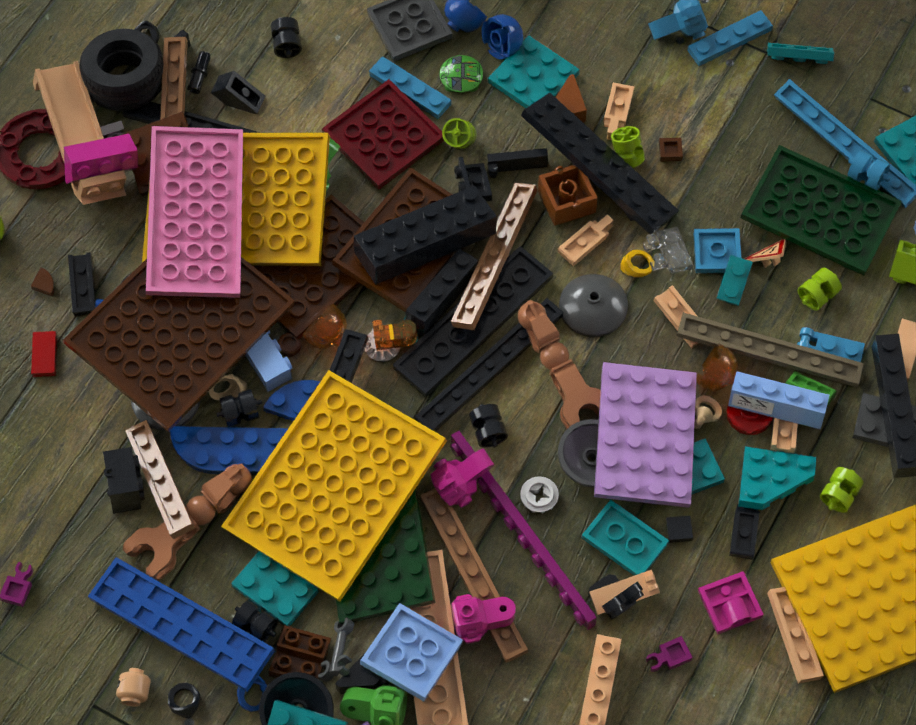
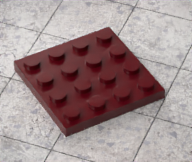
M390 79L322 128V133H329L330 138L340 145L338 150L378 190L444 141L442 131Z

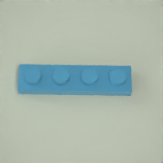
M762 10L689 45L687 51L697 65L701 66L772 31L773 25Z
M383 56L369 70V75L382 84L390 79L416 106L437 119L451 106V99Z

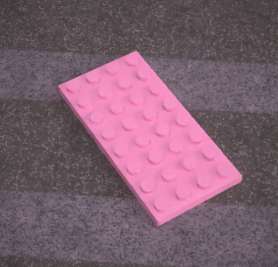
M152 126L146 295L240 298L243 129Z

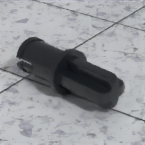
M205 51L199 52L196 65L191 69L192 75L187 86V90H190L189 92L194 94L201 92L204 78L208 76L206 70L210 61V53Z

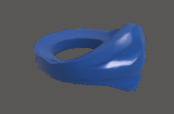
M258 676L254 683L260 685V690L263 694L267 685ZM238 687L237 697L240 706L249 712L259 711L260 703L256 706L247 704L244 699L245 690Z

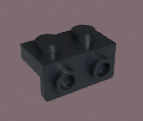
M458 157V165L454 166L455 178L460 180L458 182L459 192L475 186L486 202L492 201V192L484 163L465 165L463 157Z

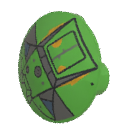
M458 55L451 57L443 63L440 69L441 82L448 92H474L479 88L483 78V69L480 63L470 56Z

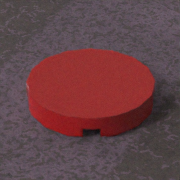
M730 406L726 410L727 420L732 428L746 435H757L765 431L771 425L773 418Z

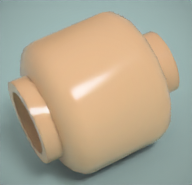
M130 668L129 672L120 674L116 696L121 700L122 704L138 707L140 703L148 699L151 679L144 674V670Z

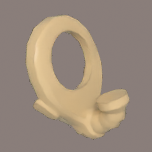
M229 374L228 376H223L217 382L228 381L230 386L226 391L216 393L214 392V385L208 393L214 400H220L219 398L228 395L237 397L239 392L247 389V383L241 380L240 377Z
M703 395L695 400L696 419L694 429H700L703 423L716 422L720 419L722 408L715 399ZM700 403H706L713 408L715 415H713L712 411L708 407H700Z

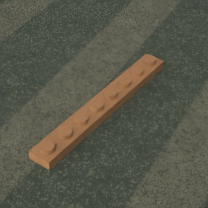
M514 184L498 218L496 234L490 236L451 320L453 327L469 330L475 329L537 193L536 185Z
M436 489L420 495V499L470 595L482 601L500 597L453 506L448 505ZM514 622L506 627L489 630L505 663L528 653V649Z

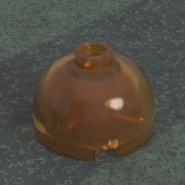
M332 304L308 327L302 337L310 345L318 349H327L332 345L338 347L344 331L347 329L346 317L338 307Z
M718 343V347L715 346L702 364V371L704 373L702 375L700 373L697 374L696 384L709 391L722 390L728 384L732 386L738 367L737 358L734 353Z

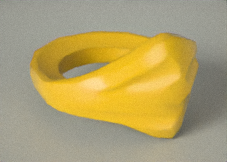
M641 250L630 251L623 257L620 263V270L632 277H644L649 275L654 269V260L651 255ZM634 256H642L647 259L649 267L647 269H639L633 266L631 259Z

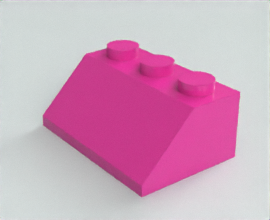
M130 134L65 146V182L69 184L79 182L85 178L122 170L127 172L138 168V150Z

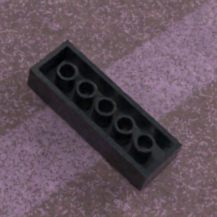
M472 186L354 235V253L375 285L496 234L497 216L477 188Z

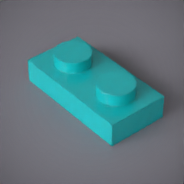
M730 255L716 297L717 300L739 306L753 262Z

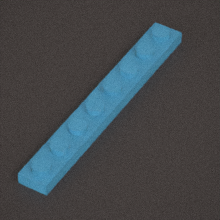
M790 79L774 94L779 102L848 160H854L858 152L863 150L871 154L873 160L881 159L889 163ZM890 164L887 174L890 180L889 182L884 181L880 187L890 196L901 200V205L907 208L916 198V185Z

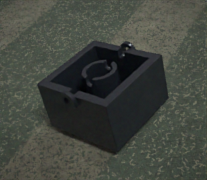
M132 447L103 451L106 468L104 475L107 477L109 487L107 494L111 499L113 514L141 509L140 501L145 500L138 455H133Z

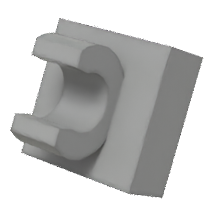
M122 121L100 127L103 136L108 135L107 138L113 135L120 136L122 133L119 131L124 130Z

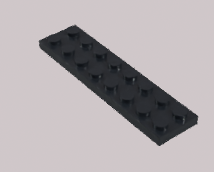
M548 93L522 112L521 116L650 235L664 226L679 212L670 201L660 194L551 93Z
M519 246L507 257L474 330L453 327L451 320L459 305L458 303L392 364L393 369L422 395L427 397L506 323L522 305L542 289L553 278V273L524 248Z

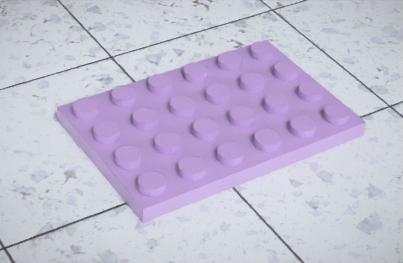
M603 362L594 497L690 507L697 373Z

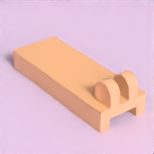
M673 285L662 294L657 295L653 300L677 331L683 312L697 316ZM684 339L691 349L699 344L698 342Z
M902 318L898 333L908 382L916 357V322Z
M774 418L771 450L794 453L798 424Z
M652 570L590 591L589 594L597 615L605 613V610L602 608L605 603L637 581L642 586L644 595L636 601L660 593Z

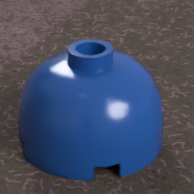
M447 0L445 4V16L449 20L447 25L456 32L459 29L464 32H473L479 29L487 19V16L477 6H473L469 0Z
M496 15L488 18L482 24V40L484 44L488 43V46L491 48L488 52L493 57L504 59L515 54L521 47L523 31L518 21L512 16Z

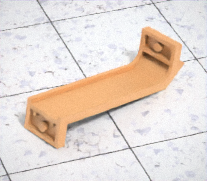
M74 61L73 64L40 70V68L35 69L33 86L35 91L40 90L63 161L65 146L104 139L88 90L83 83L78 61ZM124 170L85 178L79 182L71 183L75 196L83 205L126 196L124 189L126 175Z

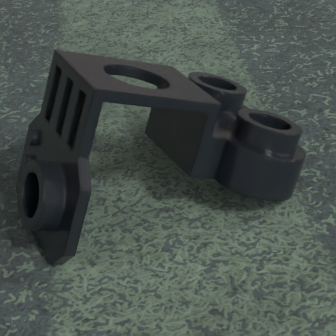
M608 574L589 588L588 596L590 597V591L618 582L619 580L616 575ZM637 581L602 606L611 620L637 603L636 600L644 595L642 586Z

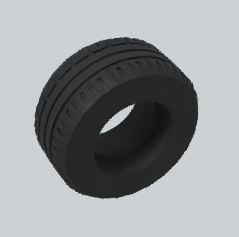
M133 29L107 31L94 38L82 52L79 64L81 77L88 90L90 99L99 106L115 111L138 109L155 99L162 90L164 63L161 49L153 38L143 32ZM121 65L138 66L127 74H108L112 69Z

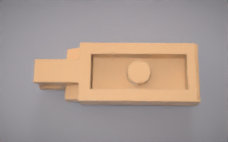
M613 82L604 116V127H608L607 140H611V134L616 129L626 125L634 86Z
M608 214L599 222L596 220L592 222L590 220L558 247V253L574 267L609 236L608 231L614 226V220Z

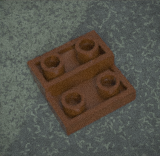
M284 625L277 643L276 654L269 669V676L277 678L286 673L303 672L320 679L318 674L322 673L323 667L320 665L323 661H326L331 638Z

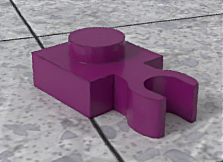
M21 562L17 563L15 567L16 575L15 577L7 576L0 593V601L21 607L24 606L32 587L31 582L26 581L33 574L31 565H29L26 572H21L23 565Z
M680 636L659 645L661 653L649 654L646 657V662L652 659L656 660L658 664L651 667V672H656L664 664H667L669 670L692 661L693 657L684 639Z

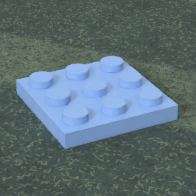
M399 603L360 660V665L424 702L461 647L463 639Z

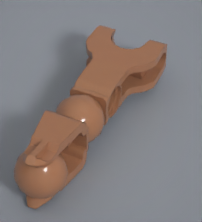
M532 300L527 301L518 311V320L526 329L534 351L540 353L541 363L550 370L549 374L562 397L563 406L560 410V419L565 428L568 429L580 421L578 413L581 409H591L599 417L601 390L589 387L572 359L569 360L568 349L559 342V332L547 317L545 308L540 303Z
M242 463L227 467L224 472L202 486L201 496H195L186 504V509L195 529L172 539L165 522L157 528H140L125 541L123 551L131 557H136L146 550L155 552L153 561L146 568V575L157 581L161 580L174 569L177 551L201 530L199 526L210 523L215 516V512L218 514L226 512L240 494L246 491L252 481L249 469Z

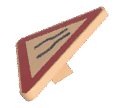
M782 239L744 259L751 262L762 261L765 268L772 262L773 266H776L781 262L780 258L784 256L786 240Z

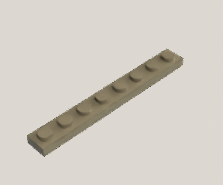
M684 312L677 332V337L853 387L859 385L864 363Z

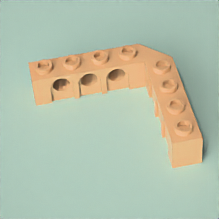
M597 634L579 725L606 724L621 646V639Z

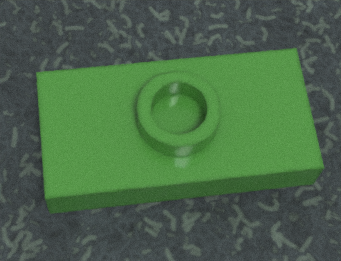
M796 371L785 383L829 394L827 407L835 398L837 392L835 389Z

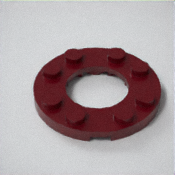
M46 109L26 111L15 116L0 130V171L7 180L27 189H45L65 181V164L60 151L56 160H53L48 166H40L39 168L23 164L18 156L19 146L28 136L39 132L55 136Z

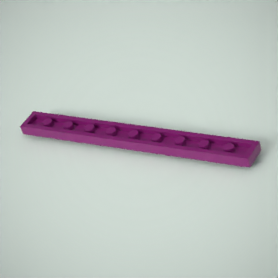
M459 430L451 435L450 448L456 457L460 456L464 461L475 453ZM487 471L477 479L479 489L484 494L487 492L491 498L490 503L497 512L501 511L504 515L506 526L511 531L515 530L520 545L524 549L528 548L532 554L531 559L538 568L542 567L545 571V578L550 586H556L559 590V597L565 606L570 605L574 611L573 616L580 626L584 625L587 630L594 627L597 617L492 474Z

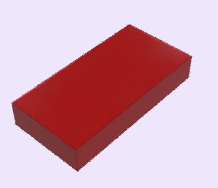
M56 331L33 332L32 376H56Z

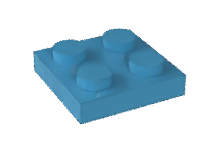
M739 228L694 229L696 273H725L730 255L741 258Z

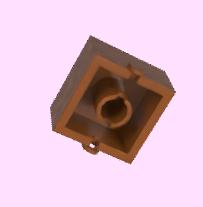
M575 165L565 168L558 166L555 168V171L539 175L538 192L554 226L596 213L598 199L588 177Z

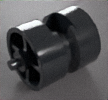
M281 17L274 20L270 27L274 39L273 48L275 55L281 58H290L300 54L302 45L298 21L291 17Z
M251 389L239 392L237 397L228 395L219 398L222 409H220V412H216L217 417H225L228 427L240 424L241 419L251 421L259 418L257 408L259 407L258 405L263 403L261 399H254Z
M481 404L469 413L472 426L477 430L475 436L480 447L487 448L493 446L495 448L508 438L503 422H500L502 417L498 405Z
M252 599L245 601L240 608L238 606L235 608L237 612L232 620L233 625L246 632H250L251 635L263 642H266L270 636L275 637L276 633L274 630L279 619L268 611L262 612L261 606Z

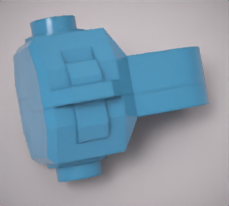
M679 0L674 5L673 14L648 23L654 40L677 31L686 37L692 36L693 40L705 36L704 31L708 27L699 0Z

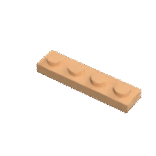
M785 587L770 589L767 594L798 684L821 680L824 675L814 646L786 595Z

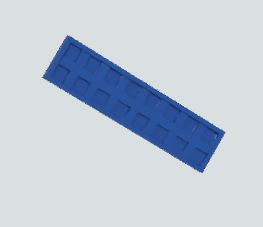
M117 557L88 595L91 601L246 692L251 688L275 652L272 646Z

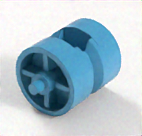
M863 150L858 152L854 160H848V163L851 164L848 177L859 182L864 180L865 185L874 190H878L884 181L889 182L890 178L887 177L890 169L889 163L881 159L873 160V156Z

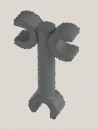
M345 618L344 624H340L337 621L334 625V630L338 634L331 663L323 661L320 666L326 670L318 674V677L325 682L330 681L339 674L346 676L350 673V670L345 665L351 663L352 659L343 654L347 635L354 628V622L348 618Z

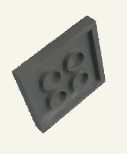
M387 0L367 8V14L394 62L452 38V32L434 0Z

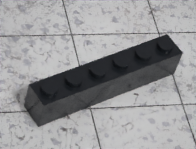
M899 333L875 335L871 348L893 478L916 476V429Z

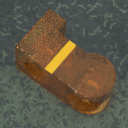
M382 320L372 321L377 351L410 346L417 340L416 325L411 320H402L398 324L382 325Z

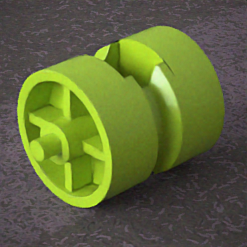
M453 118L447 121L442 130L444 141L452 147L466 149L476 140L477 134L473 124L460 118Z
M633 126L616 129L611 134L615 152L632 168L642 164L645 156L643 147L640 144L641 136L639 129Z
M821 268L811 279H808L798 287L797 291L804 305L818 311L828 302V299H832L842 290V285L836 274L827 268Z
M837 467L829 480L830 483L826 484L820 494V499L828 506V509L845 513L849 510L854 501V496H857L864 482L854 470Z

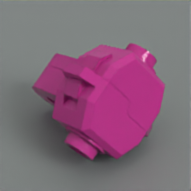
M485 449L476 451L462 462L457 459L447 461L444 458L434 465L435 470L430 474L431 480L441 498L448 505H459L460 508H463L473 501L471 496L477 492L476 480L494 466V463Z
M470 594L457 596L451 604L456 636L469 644L479 642L487 630L509 626L515 619L516 607L514 602L507 597L482 601L477 597H472Z

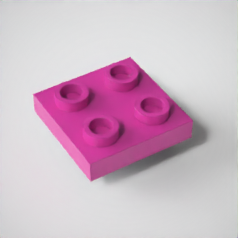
M744 571L698 588V593L717 635L763 618L764 614Z

